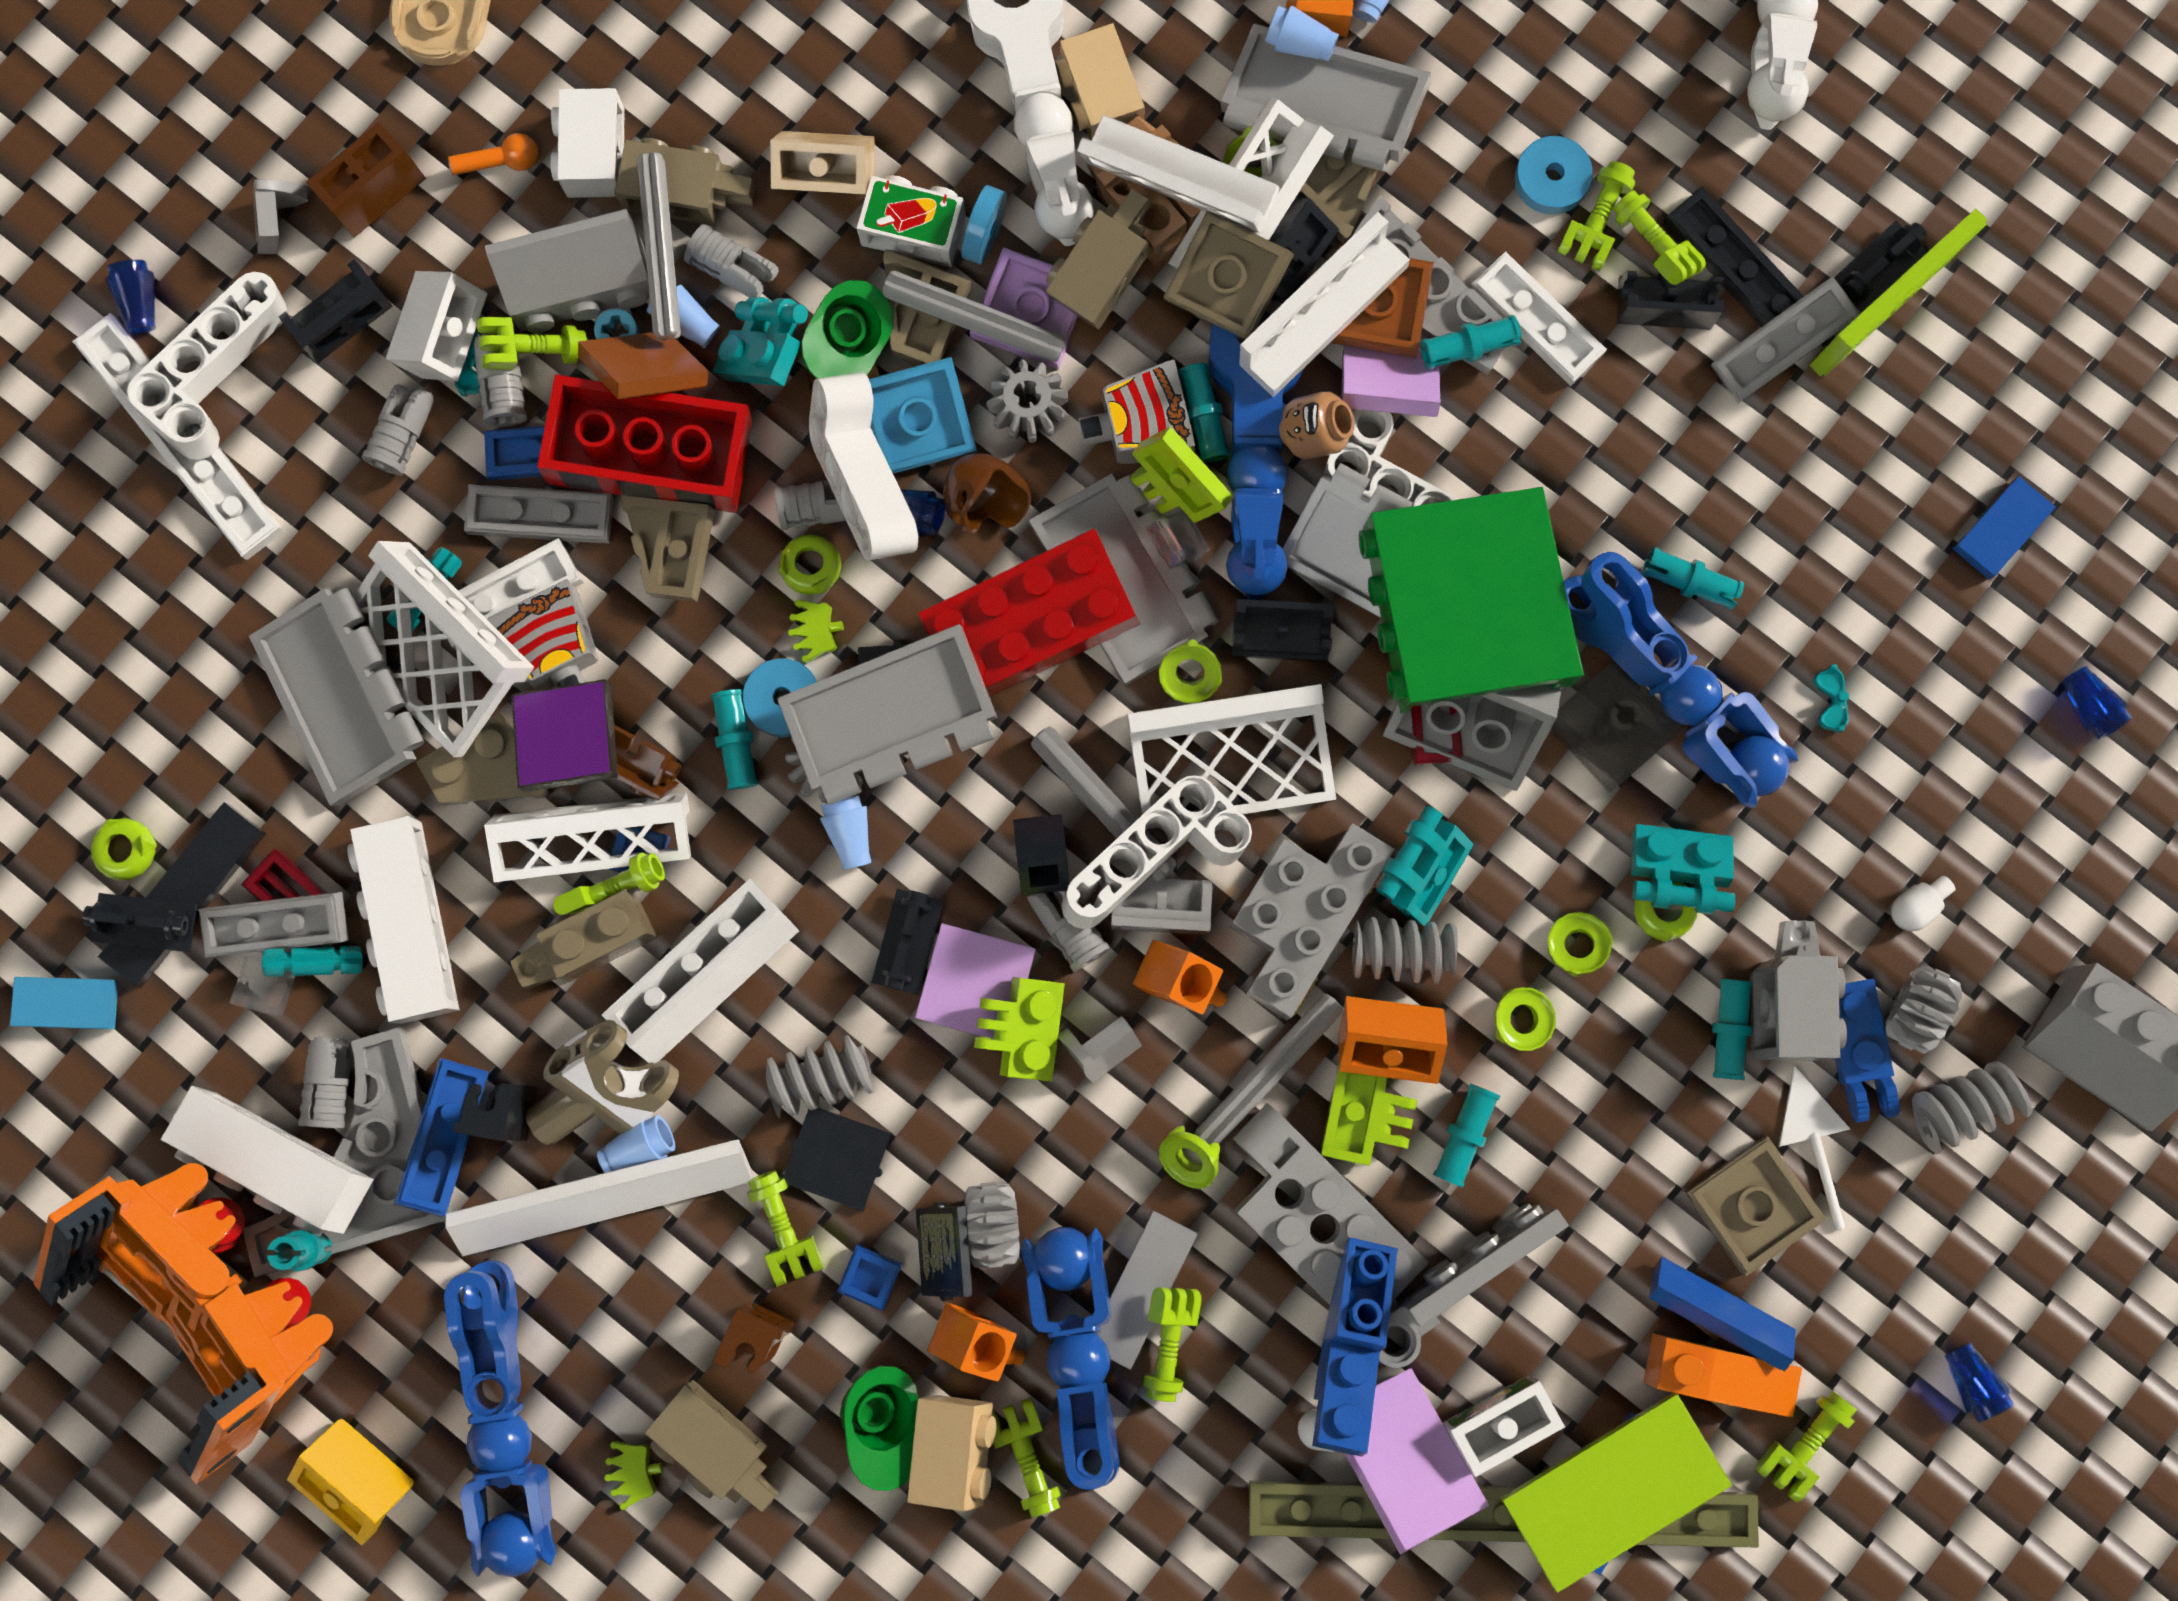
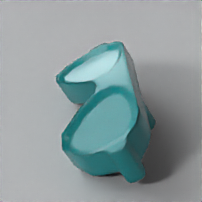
M476 329L459 379L454 381L455 387L463 397L480 393L477 373L473 370V365L476 363L474 341L475 337H478L479 334Z
M1832 664L1827 669L1817 673L1813 678L1814 686L1831 699V705L1818 717V725L1825 730L1841 733L1849 722L1846 701L1849 698V694L1845 692L1844 675L1837 669L1838 666L1836 664Z

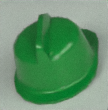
M848 280L834 286L818 306L805 329L801 341L802 357L808 371L816 379L864 372L867 375L887 343L893 328V311L888 299L876 286L865 281Z
M878 1366L863 1373L847 1390L840 1408L842 1427L845 1430L847 1457L851 1470L863 1485L878 1491H891L904 1485L910 1479L918 1394L916 1385L910 1376L894 1366Z

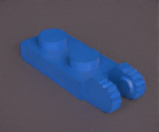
M1874 979L1846 983L1844 996L1839 998V1018L1845 1021L1847 1040L1845 1047L1840 1049V1058H1836L1835 1062L1840 1085L1844 1084L1850 1114L1856 1123L1869 1120L1868 1099L1861 1082L1874 1080L1882 1114L1886 1118L1898 1116L1900 1112L1898 1092L1891 1078L1894 1076L1875 981Z

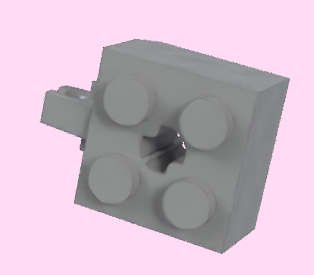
M1791 920L1780 922L1775 959L1762 962L1750 974V981L1752 982L1750 990L1751 1026H1753V1035L1751 1036L1752 1060L1815 1061L1840 1058V1049H1843L1846 1045L1847 1029L1844 1019L1839 1018V998L1844 996L1846 981L1843 969L1838 968V956L1820 955L1814 921Z

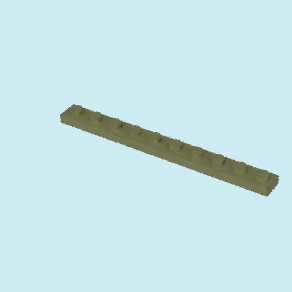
M1249 1480L1248 1532L1250 1536L1391 1539L1361 1483ZM1479 1486L1489 1506L1429 1540L1525 1542L1500 1499L1517 1487ZM1721 1492L1636 1545L1759 1548L1758 1495L1753 1492Z

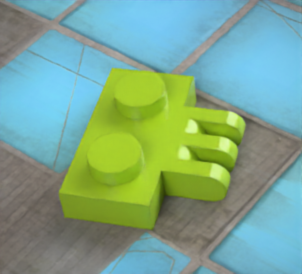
M1171 426L1141 441L1132 453L1142 467L1138 468L1131 475L1130 480L1136 487L1148 481L1150 482L1142 491L1148 500L1162 495L1155 504V508L1161 514L1179 506L1196 523L1226 509L1233 498V495L1218 480L1216 475L1209 470Z
M1012 977L1009 1001L980 998L979 1008L987 1011L997 1010L996 1019L978 1018L977 1028L995 1030L994 1039L975 1037L974 1048L1003 1051L1000 1075L1052 1082L1065 983Z
M1338 1060L1320 1154L1325 1157L1370 1166L1375 1142L1408 1149L1410 1139L1402 1135L1390 1134L1392 1125L1412 1129L1414 1119L1394 1114L1396 1106L1406 1110H1416L1417 1100L1385 1093L1386 1077L1340 1072Z

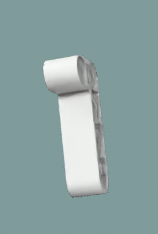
M251 272L238 278L138 372L128 385V399L147 425L189 459L199 460L207 458L215 452L220 440L218 430L199 403L282 324L278 316L285 311L287 312V307L271 277L264 273ZM240 315H243L246 321H243ZM226 329H235V332L229 338L217 339L220 332ZM200 362L196 370L182 373L183 368L188 363ZM165 394V398L161 403L156 406H147L148 401L153 396ZM201 425L200 430L195 435L182 437L183 432L189 426Z
M864 372L818 378L814 380L809 415L810 440L864 559L870 561L915 552L918 547V533L914 517L870 428L873 413V393L867 375Z
M1356 409L1353 412L1354 431L1346 447L1339 453L1329 455L1323 473L1333 477L1336 464L1340 462L1351 463L1356 467L1358 473L1370 479L1363 492V495L1370 499L1379 484L1394 486L1400 493V496L1413 502L1412 506L1458 499L1380 457L1394 426L1393 417L1389 412ZM1363 422L1374 423L1381 431V436L1377 438L1364 437L1359 432L1357 425Z
M1196 775L1186 776L1178 781L1072 880L1063 898V915L1068 923L1074 927L1087 929L1096 926L1187 840L1212 864L1219 866L1231 865L1239 859L1251 840L1252 830L1250 823L1210 781ZM1185 795L1194 796L1200 801L1203 810L1199 812L1186 810L1180 803V797ZM1150 827L1160 828L1166 833L1168 842L1161 845L1152 843L1146 837L1145 829ZM1217 830L1229 831L1236 838L1237 845L1235 847L1221 845L1216 840L1214 832ZM1117 859L1125 860L1132 866L1134 875L1126 878L1119 877L1113 873L1109 863ZM1099 883L1103 890L1099 893L1094 906L1088 904L1084 908L1080 907L1077 904L1079 897L1087 898L1096 890Z

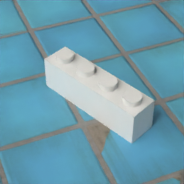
M410 816L350 829L353 843L348 844V858L353 871L359 872L362 891L357 892V903L362 918L364 920L368 919L372 938L367 939L366 948L371 965L374 968L378 967L381 986L376 988V1000L383 1016L387 1015L388 1022L405 1024L460 1011L422 822Z
M749 879L611 1005L602 1016L606 1020H613L627 1031L626 1044L648 1063L653 1062L655 1064L795 936L799 930L764 892Z
M192 1085L161 1138L162 1141L178 1149L174 1155L178 1160L185 1164L197 1163L203 1167L204 1165L211 1167L217 1171L213 1177L217 1182L240 1192L243 1187L257 1193L253 1199L256 1204L278 1214H281L283 1209L296 1215L293 1222L294 1225L302 1230L311 1231L317 1236H321L324 1230L344 1234L374 1180L220 1094Z

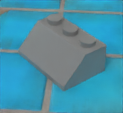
M627 209L485 246L488 260L509 316L512 317L520 332L526 330L530 333L544 332L553 328L554 323L572 318L577 321L590 320L599 316L601 311L618 306L623 309L636 308L646 303L647 299L650 298L645 246Z
M1551 684L1423 704L1421 705L1423 742L1413 736L1411 710L1408 713L1400 714L1398 700H1396L1384 729L1383 737L1413 749L1414 747L1416 748V745L1424 748V753H1439L1452 759H1449V761L1452 762L1447 763L1517 791L1557 718L1562 688L1552 690ZM1449 706L1455 708L1457 712L1450 715ZM1461 730L1463 757L1461 756V758L1448 753L1453 752L1451 734Z
M2098 963L2073 966L2022 1048L2145 1130L2153 1131L2178 1109V1016Z

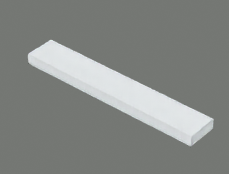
M109 313L72 341L241 557L246 560L250 559L285 532L219 446L207 458L199 460L189 459L177 451L143 420L129 401L127 389L133 377L151 360L112 313ZM165 394L153 396L148 401L147 406L158 405L165 398ZM201 425L189 426L183 432L182 437L195 435L200 430Z
M738 1139L446 1214V1229L461 1255L466 1256L748 1184V1181L752 1179V1171Z

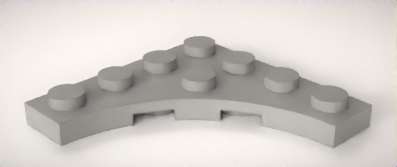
M401 1027L351 1041L355 1064L353 1104L356 1106L347 1137L342 1139L334 1158L374 1180L344 1234L327 1230L323 1231L332 1241V1246L325 1247V1251H332L331 1255L446 1221V1216L442 1218L394 1205L424 1107L405 1029ZM450 1203L446 1214L452 1212ZM283 1209L281 1214L277 1213L259 1223L243 1228L254 1277L280 1271L271 1266L267 1260V1255H274L275 1250L267 1249L270 1243L277 1237L286 1236L292 1231L302 1230L293 1224L296 1215Z

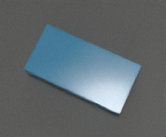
M14 977L10 1026L115 1030L119 981L108 979Z

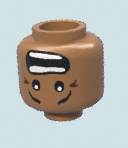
M1318 392L1294 398L1286 405L1282 414V421L1279 425V433L1283 443L1295 456L1303 460L1319 458L1339 453L1346 447L1354 431V417L1349 405L1341 400L1340 397L1332 392Z

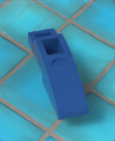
M1351 1237L1346 1240L1329 1307L1317 1371L1314 1399L1318 1400L1312 1446L1363 1457L1368 1453L1380 1351L1386 1347L1398 1248Z

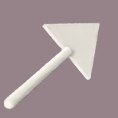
M1794 1066L1778 1147L1811 1140L1834 1227L1840 1231L1844 1229L1845 1224L1820 1137L1850 1130V1128L1797 1067Z

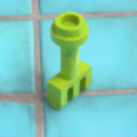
M1610 161L1607 167L1600 169L1597 180L1603 187L1591 211L1592 214L1589 215L1585 225L1574 220L1571 221L1557 253L1566 256L1572 247L1574 239L1581 242L1574 260L1583 264L1592 247L1599 251L1592 261L1591 268L1598 271L1601 270L1615 241L1614 238L1602 232L1620 193L1628 194L1635 186L1633 179L1635 171L1631 167L1618 161Z
M1633 190L1614 206L1613 211L1617 215L1615 220L1622 228L1631 223L1650 242V245L1660 255L1653 264L1655 268L1673 285H1677L1703 271L1706 267V260L1689 240L1677 245L1646 211L1651 201L1645 194L1638 195Z
M482 317L476 320L478 332L497 334L485 335L479 338L480 350L499 352L481 356L482 368L489 370H514L518 363L517 353L561 354L565 364H575L579 359L578 342L587 341L585 331L577 330L574 325H564L561 335L543 336L537 334H514L512 317Z
M641 852L630 857L629 869L595 885L579 886L559 895L553 902V908L560 915H575L625 889L630 890L638 886L643 892H650L658 888L659 882L665 878L663 865L655 854L650 853L646 855Z
M776 1170L749 1180L748 1183L751 1190L747 1194L750 1202L761 1200L766 1216L769 1218L768 1221L771 1223L772 1231L775 1232L774 1237L779 1247L766 1252L764 1256L776 1286L779 1287L787 1284L786 1273L781 1265L783 1263H789L796 1280L806 1276L800 1259L801 1256L806 1254L814 1272L823 1270L824 1264L813 1235L797 1240L779 1194L788 1188L785 1179L779 1178Z
M1157 1287L1152 1292L1148 1321L1161 1324L1162 1329L1160 1335L1161 1345H1159L1160 1350H1158L1159 1355L1157 1356L1155 1373L1145 1374L1143 1379V1386L1147 1388L1146 1397L1150 1399L1175 1402L1177 1393H1181L1183 1390V1380L1174 1378L1177 1363L1176 1357L1179 1350L1178 1342L1181 1338L1182 1325H1198L1201 1294L1197 1289L1184 1290L1182 1288L1169 1289Z
M1833 1390L1826 1397L1821 1394L1816 1400V1403L1823 1410L1813 1421L1811 1428L1807 1429L1808 1432L1804 1433L1790 1451L1777 1441H1774L1755 1467V1470L1765 1477L1779 1463L1781 1467L1774 1474L1771 1483L1780 1490L1785 1488L1792 1478L1796 1476L1797 1480L1790 1487L1787 1494L1796 1503L1805 1497L1820 1478L1816 1472L1807 1466V1463L1839 1423L1849 1429L1855 1422L1851 1417L1857 1409Z
M1032 1397L1022 1400L1023 1410L1028 1418L1027 1421L1020 1423L1013 1404L1003 1407L1009 1428L1001 1430L999 1419L994 1411L992 1416L996 1419V1435L993 1442L995 1449L1011 1444L1014 1455L1018 1460L1019 1468L1022 1469L1021 1474H1024L1022 1477L1029 1494V1498L1020 1502L1023 1510L1029 1509L1033 1519L1060 1508L1057 1498L1061 1496L1058 1486L1048 1490L1042 1470L1039 1469L1040 1465L1037 1464L1038 1460L1035 1459L1036 1454H1034L1035 1451L1029 1436L1042 1432L1044 1429Z

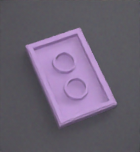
M1412 1368L1376 1385L1368 1453L1363 1457L1346 1453L1345 1455L1401 1555L1487 1508L1489 1504Z

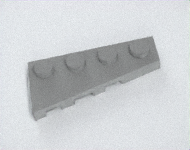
M1379 194L1352 237L1379 212L1389 221L1386 238L1408 258L1434 262L1421 335L1430 339L1459 331L1462 324L1471 322L1477 326L1503 319L1473 288L1469 289L1453 273L1454 269L1442 256L1438 258L1420 240L1421 235L1408 222L1404 224L1390 210L1391 205ZM1505 348L1482 354V358L1478 361L1468 362L1467 359H1463V361L1489 375Z

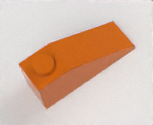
M1653 1333L1643 1383L1664 1391L1793 1418L1802 1368L1789 1365L1784 1372L1754 1356Z

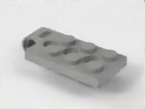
M1268 1103L1232 1138L1252 1160L1268 1173L1234 1211L1329 1305L1346 1240L1349 1237L1398 1248L1392 1301L1429 1263ZM1286 1179L1296 1180L1301 1190L1299 1199L1291 1206H1281L1275 1199V1190L1278 1184ZM1322 1214L1331 1215L1335 1221L1334 1234L1325 1241L1314 1240L1310 1233V1226L1314 1218Z
M1530 1203L1525 1204L1504 1219L1508 1224L1505 1229L1493 1235L1489 1231L1484 1232L1464 1246L1467 1255L1452 1263L1447 1259L1443 1260L1422 1275L1426 1283L1393 1304L1390 1309L1388 1328L1399 1326L1403 1329L1405 1333L1404 1346L1396 1353H1386L1381 1350L1379 1361L1392 1368H1401L1411 1364L1420 1352L1421 1336L1440 1324L1437 1318L1438 1315L1569 1226L1559 1210L1540 1205L1532 1207Z

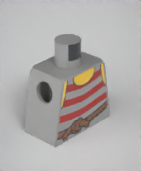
M1175 359L1107 385L1102 389V402L1105 412L1079 418L1084 446L1112 441L1116 461L1120 464L1139 463L1132 455L1138 444L1170 426L1195 452V442Z
M568 579L486 618L534 666L526 681L537 691L553 684L556 689L586 685L580 671L595 664L598 661V655L580 594Z

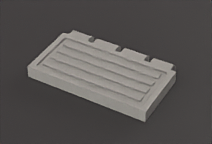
M1253 24L1220 101L1221 111L1225 112L1223 126L1239 131H1244L1248 127L1252 129L1272 97L1281 101L1304 120L1321 125L1334 135L1323 155L1344 160L1348 149L1351 148L1354 149L1352 163L1382 172L1385 171L1389 160L1399 162L1429 88L1431 72L1335 46L1329 62L1322 59L1275 52V46L1265 43L1269 27ZM1278 115L1268 130L1269 137L1274 141L1283 143L1293 126Z
M1340 463L1333 477L1323 474L1285 543L1283 551L1286 555L1288 567L1381 618L1379 605L1373 606L1369 598L1368 578L1372 577L1369 559H1363L1361 556L1358 534L1360 530H1363V526L1372 512L1411 507L1413 502L1380 484L1377 486L1371 499L1364 496L1363 492L1370 479Z
M1110 474L1029 520V525L1045 552L1091 529H1096L1141 625L1100 644L1125 687L1159 668L1163 657L1172 648L1190 639L1196 640L1199 644L1206 641L1208 635L1205 630L1219 622V619L1202 591L1188 599L1185 598L1184 593L1194 588L1198 583L1179 551H1175L1164 558L1160 556L1159 553L1171 547L1173 541L1154 510L1139 518L1135 514L1148 506L1149 501L1143 495L1140 486L1136 487L1130 480L1132 474L1117 482L1113 475Z
M344 588L337 592L335 590L322 589L249 636L330 806H341L417 760L413 750L424 744V740L411 713L406 711L396 716L394 712L404 707L406 703L390 670L382 669L374 672L376 668L385 663V660L369 627L363 626L356 630L353 629L364 621V617L350 588Z
M960 624L777 698L810 787L814 791L822 789L829 805L861 793L862 788L857 774L862 772L870 788L908 774L902 758L904 755L909 754L916 770L953 756L948 738L955 735L962 752L993 740L994 735L989 721L997 718L965 632Z

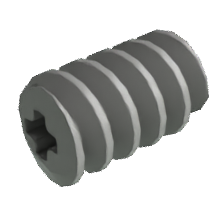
M1368 917L1362 930H1360L1358 920H1356L1352 947L1355 978H1360L1365 966L1371 965L1374 979L1380 980L1385 967H1391L1394 981H1400L1405 968H1410L1414 983H1419L1424 971L1430 970L1433 983L1439 985L1445 971L1450 972L1451 978L1455 974L1458 948L1457 927L1455 924L1448 923L1443 928L1441 935H1439L1435 922H1427L1420 935L1418 926L1413 920L1406 922L1401 933L1395 919H1387L1381 932L1375 917Z
M849 1035L843 1036L842 1052H837L830 1041L824 1042L823 1057L821 1058L817 1057L810 1046L805 1047L804 1062L800 1064L791 1052L786 1053L785 1068L782 1069L778 1067L772 1057L767 1058L766 1081L771 1101L779 1120L782 1105L791 1116L798 1115L801 1099L810 1110L818 1109L820 1093L829 1105H833L838 1101L839 1088H841L848 1099L856 1098L859 1082L868 1094L875 1092L874 1080L863 1043H861V1046L856 1047Z
M1999 1061L1988 1063L1984 1070L1979 1068L1969 1071L1966 1078L1963 1076L1951 1078L1948 1086L1943 1083L1934 1085L1930 1093L1926 1091L1917 1092L1912 1098V1111L1917 1130L1923 1142L1935 1154H1940L1942 1150L1939 1141L1940 1137H1943L1951 1147L1955 1148L1960 1143L1957 1130L1961 1129L1969 1140H1974L1978 1137L1976 1122H1979L1987 1132H1993L1996 1130L1994 1115L1997 1114L2005 1125H2010L2014 1123L2013 1107L2023 1117H2029L2033 1112L2031 1101L2022 1083L2005 1064Z

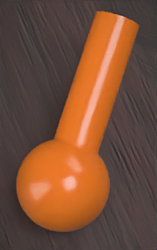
M514 133L506 137L501 146L448 156L447 158L452 176L507 165L515 171H525L535 165L538 160L539 151L537 144L530 136L523 133Z

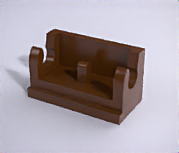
M378 122L308 179L306 183L355 238L422 183L426 177L401 145Z
M750 1302L736 1310L713 1362L726 1368L734 1357L740 1359L745 1351L748 1354L755 1353V1357L748 1367V1372L753 1373L763 1364L768 1363L774 1358L783 1338L792 1332L796 1322Z

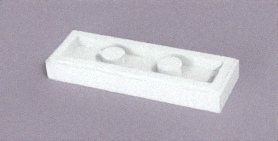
M1507 252L1502 254L1471 285V288L1502 318H1506L1509 315H1514L1517 318L1521 329V339L1570 386L1600 359L1607 350Z
M557 538L458 591L485 618H488L565 579H568L574 587L584 582L562 541ZM448 639L451 647L456 650V646Z

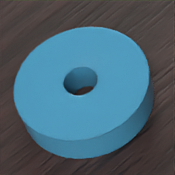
M1547 136L1531 143L1522 153L1515 170V187L1523 202L1533 210L1544 214H1561L1575 208L1583 200L1591 185L1593 169L1588 154L1578 143L1562 136ZM1546 171H1557L1561 179L1556 181L1549 179Z
M986 185L981 191L965 231L962 244V258L980 265L987 259L1003 220L1007 203L1006 191L990 185Z
M779 658L764 662L749 675L743 690L745 711L754 725L762 732L774 737H792L781 707L774 702L775 695L782 690L791 693L818 681L806 666L795 660Z

